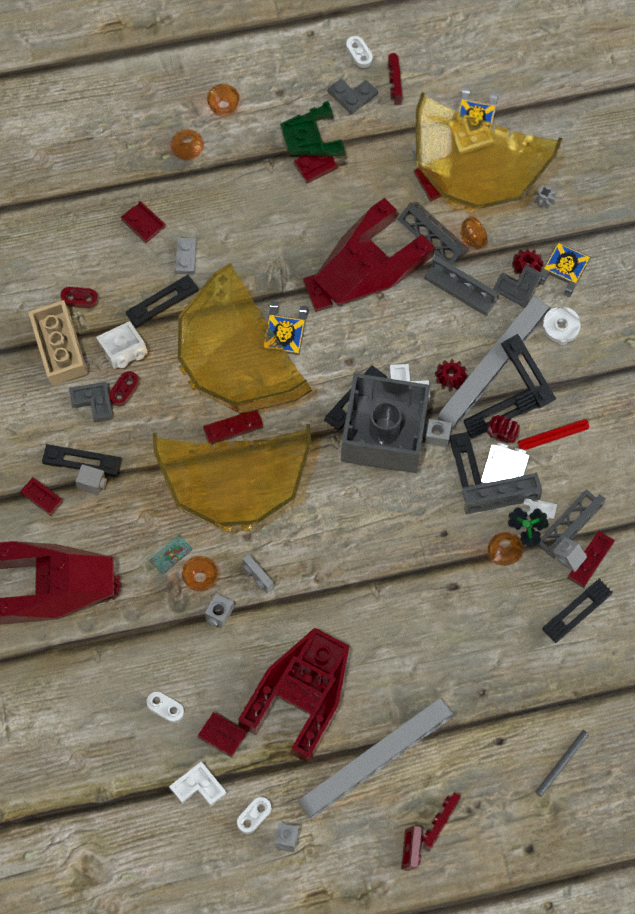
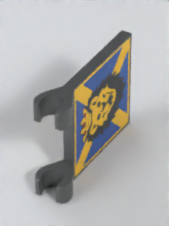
M558 242L541 271L543 275L539 283L543 285L549 274L568 283L564 295L571 297L591 257Z
M271 301L262 349L300 355L308 313L307 306H300L299 317L293 318L277 315L278 302Z

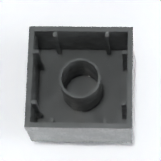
M354 373L342 438L341 461L417 473L430 385Z

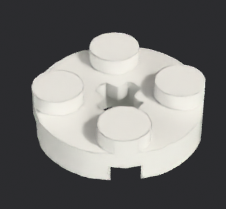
M563 307V309L553 308L544 317L543 332L550 340L560 345H565L567 342L573 341L579 334L581 326L579 316L575 311L567 307ZM564 322L565 328H559L557 323Z

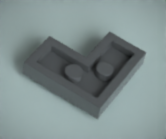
M340 78L328 88V93L351 115L378 95V91L367 80L352 89Z
M526 265L519 279L516 280L502 272L493 290L526 307L543 273Z
M107 382L69 388L72 408L91 405L94 422L113 419Z

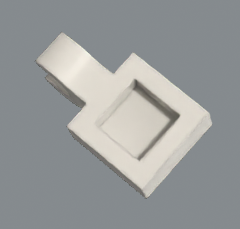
M531 499L524 500V504L529 505L530 508H522V510L527 512L528 515L534 509L539 508L542 513L547 514L546 519H554L557 504L540 500L538 502H534Z

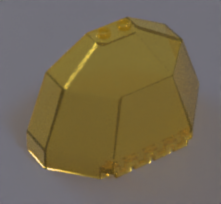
M422 92L416 107V165L443 198L448 200L447 204L457 207L460 204L465 206V210L475 213V210L480 211L521 203L558 158L563 139L560 137L558 140L531 135L526 136V134L513 131L512 137H510V129L496 125L495 131H492L493 124L483 120H479L476 126V118L465 114L462 116L461 112L428 98Z
M229 263L210 277L178 316V360L181 363L178 367L184 376L188 374L190 377L188 383L194 391L197 389L199 393L239 414L299 400L312 391L306 379L304 380L292 360H287L289 356L282 345H278L280 342L273 331L269 330L266 332L270 329V326L264 317L260 318L261 312L244 287L233 266Z
M306 424L305 430L270 438L268 441L266 439L253 440V447H250L249 440L234 441V448H230V441L215 442V449H211V443H198L196 445L194 442L158 438L157 433H153V447L155 459L177 510L217 529H221L222 532H233V529L241 528V531H252L253 527L260 525L295 503L311 448L310 424Z

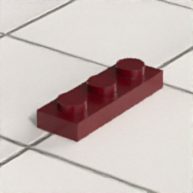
M255 409L205 425L203 430L208 444L213 445L262 429L263 423L258 410Z
M598 530L584 551L587 558L576 571L572 570L567 578L580 587L585 588L615 540Z
M454 792L451 797H446L442 804L444 810L441 814H436L432 821L434 827L431 832L427 830L422 838L424 850L431 851L458 805L461 795Z

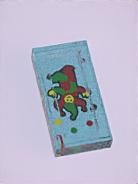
M179 534L150 558V561L162 574H165L192 551V547Z

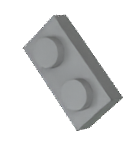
M178 238L176 274L194 275L196 239Z
M249 554L245 556L242 569L248 576L251 575L255 579L254 582L261 591L264 589L268 594L273 590L272 580Z

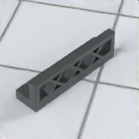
M410 202L398 218L416 237L421 235L419 225L424 224L427 227V235H423L424 237H428L431 243L432 236H437L440 239V247L434 246L433 252L451 265L454 264L460 255H465L469 250L463 242L418 202ZM409 212L414 215L415 223L410 224L405 220ZM445 248H450L455 252L450 260L445 256Z
M434 256L432 266L425 274L424 279L487 316L497 302L498 292L440 257Z
M533 473L462 488L465 501V515L524 503L525 499H531L532 501L540 500L542 488L538 474Z
M586 489L541 537V542L537 545L554 559L556 556L553 550L562 539L566 537L572 540L603 507L605 498L601 494L595 497ZM585 497L592 501L588 507H582V500ZM571 512H580V516L576 520L570 521L569 514ZM559 525H567L568 527L563 534H557V527ZM547 538H555V542L550 548L543 543Z

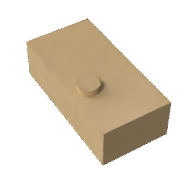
M62 300L29 311V317L47 378L52 386L88 374L71 315L65 301Z

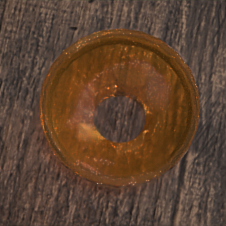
M219 84L212 87L207 94L208 106L216 114H231L239 105V93L233 86ZM221 101H226L229 105L226 108H221L218 104Z
M182 129L176 132L171 140L173 154L183 160H191L198 157L204 148L201 135L192 129ZM184 136H190L192 141L184 143L181 139Z
M472 216L462 222L460 235L463 243L476 249L485 247L488 243V236L481 222Z
M511 532L498 533L488 543L489 558L498 565L514 564L523 554V544L520 538ZM508 540L510 544L507 547H501L499 542Z
M193 557L182 568L183 581L191 590H208L217 580V567L207 557ZM197 573H204L206 579L203 582H197L194 576Z

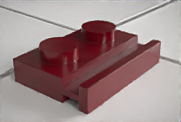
M304 155L294 160V165L302 178H304L306 184L338 169V164L334 161L333 156Z
M139 201L138 205L133 206L121 216V221L145 243H148L166 226L145 204Z
M212 712L210 718L199 732L198 738L232 758L247 735V731Z

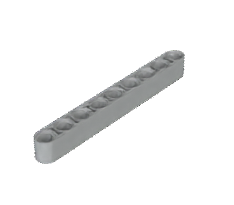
M536 297L528 303L438 415V419L451 422V428L453 429L457 427L510 361L501 343L516 334H519L523 343H525L543 321L545 315L550 310V306Z
M441 698L436 700L303 796L298 802L310 819L315 818L446 723L454 714Z

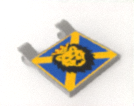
M463 87L457 119L465 116L470 131L488 126L491 133L498 93L492 92L490 103L487 104L468 100L470 88Z

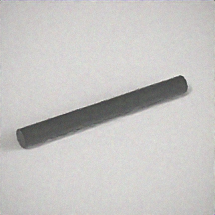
M582 730L535 791L538 796H543L589 736L586 731Z

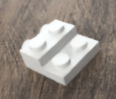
M130 321L96 337L114 369L118 367L124 368L128 362L135 359L141 360L148 353L145 342Z
M498 442L497 445H492L481 482L488 483L523 476L529 459V455H526L527 451L518 448L512 451L507 449L508 445Z

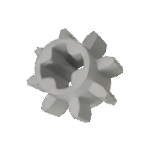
M541 185L539 190L535 189L533 202H537L538 207L548 208L550 203H555L556 191H552L551 186Z

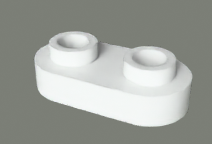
M359 36L348 38L346 49L355 64L360 68L369 67L372 64L373 56L363 39Z
M153 692L148 696L147 707L152 713L170 723H178L183 719L184 710L178 702L160 692ZM159 699L160 703L154 704L153 701ZM176 709L177 713L171 714L170 710Z
M264 797L256 798L243 811L237 820L240 832L243 834L253 833L270 815L271 803L268 799ZM263 806L265 810L259 812L257 808ZM246 821L251 822V826L245 827L244 823Z

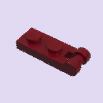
M390 53L387 64L388 70L391 71L389 72V83H392L393 86L390 88V98H394V105H401L402 87L399 57L396 53Z

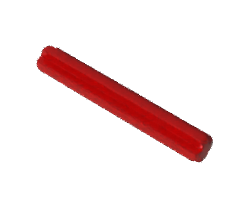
M582 419L519 440L517 443L518 448L527 450L587 430L590 427L587 419Z

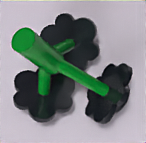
M517 507L508 515L510 518L508 526L514 527L517 530L521 529V526L527 528L526 532L523 531L520 534V544H527L528 547L539 544L541 542L539 531L549 525L546 519L547 514L542 513L541 509L536 508L530 513L529 517L531 520L529 521L526 518L528 516L527 512Z

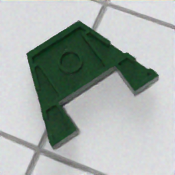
M329 101L323 102L322 106L318 108L313 107L309 109V112L302 116L299 114L280 124L289 155L345 156L342 140L323 143L316 124V120L333 117Z

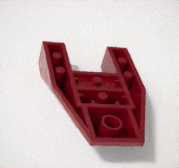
M385 197L373 205L342 236L313 279L338 306L392 288L432 258L434 245L422 234L390 258L371 240L372 237L395 221L397 209Z
M19 541L0 542V569L36 566L35 595L0 598V625L56 620L114 596V558L111 556L58 544Z
M313 628L267 669L241 713L238 725L257 735L277 698L309 714L308 720L291 748V755L309 764L339 707L350 646L317 628Z

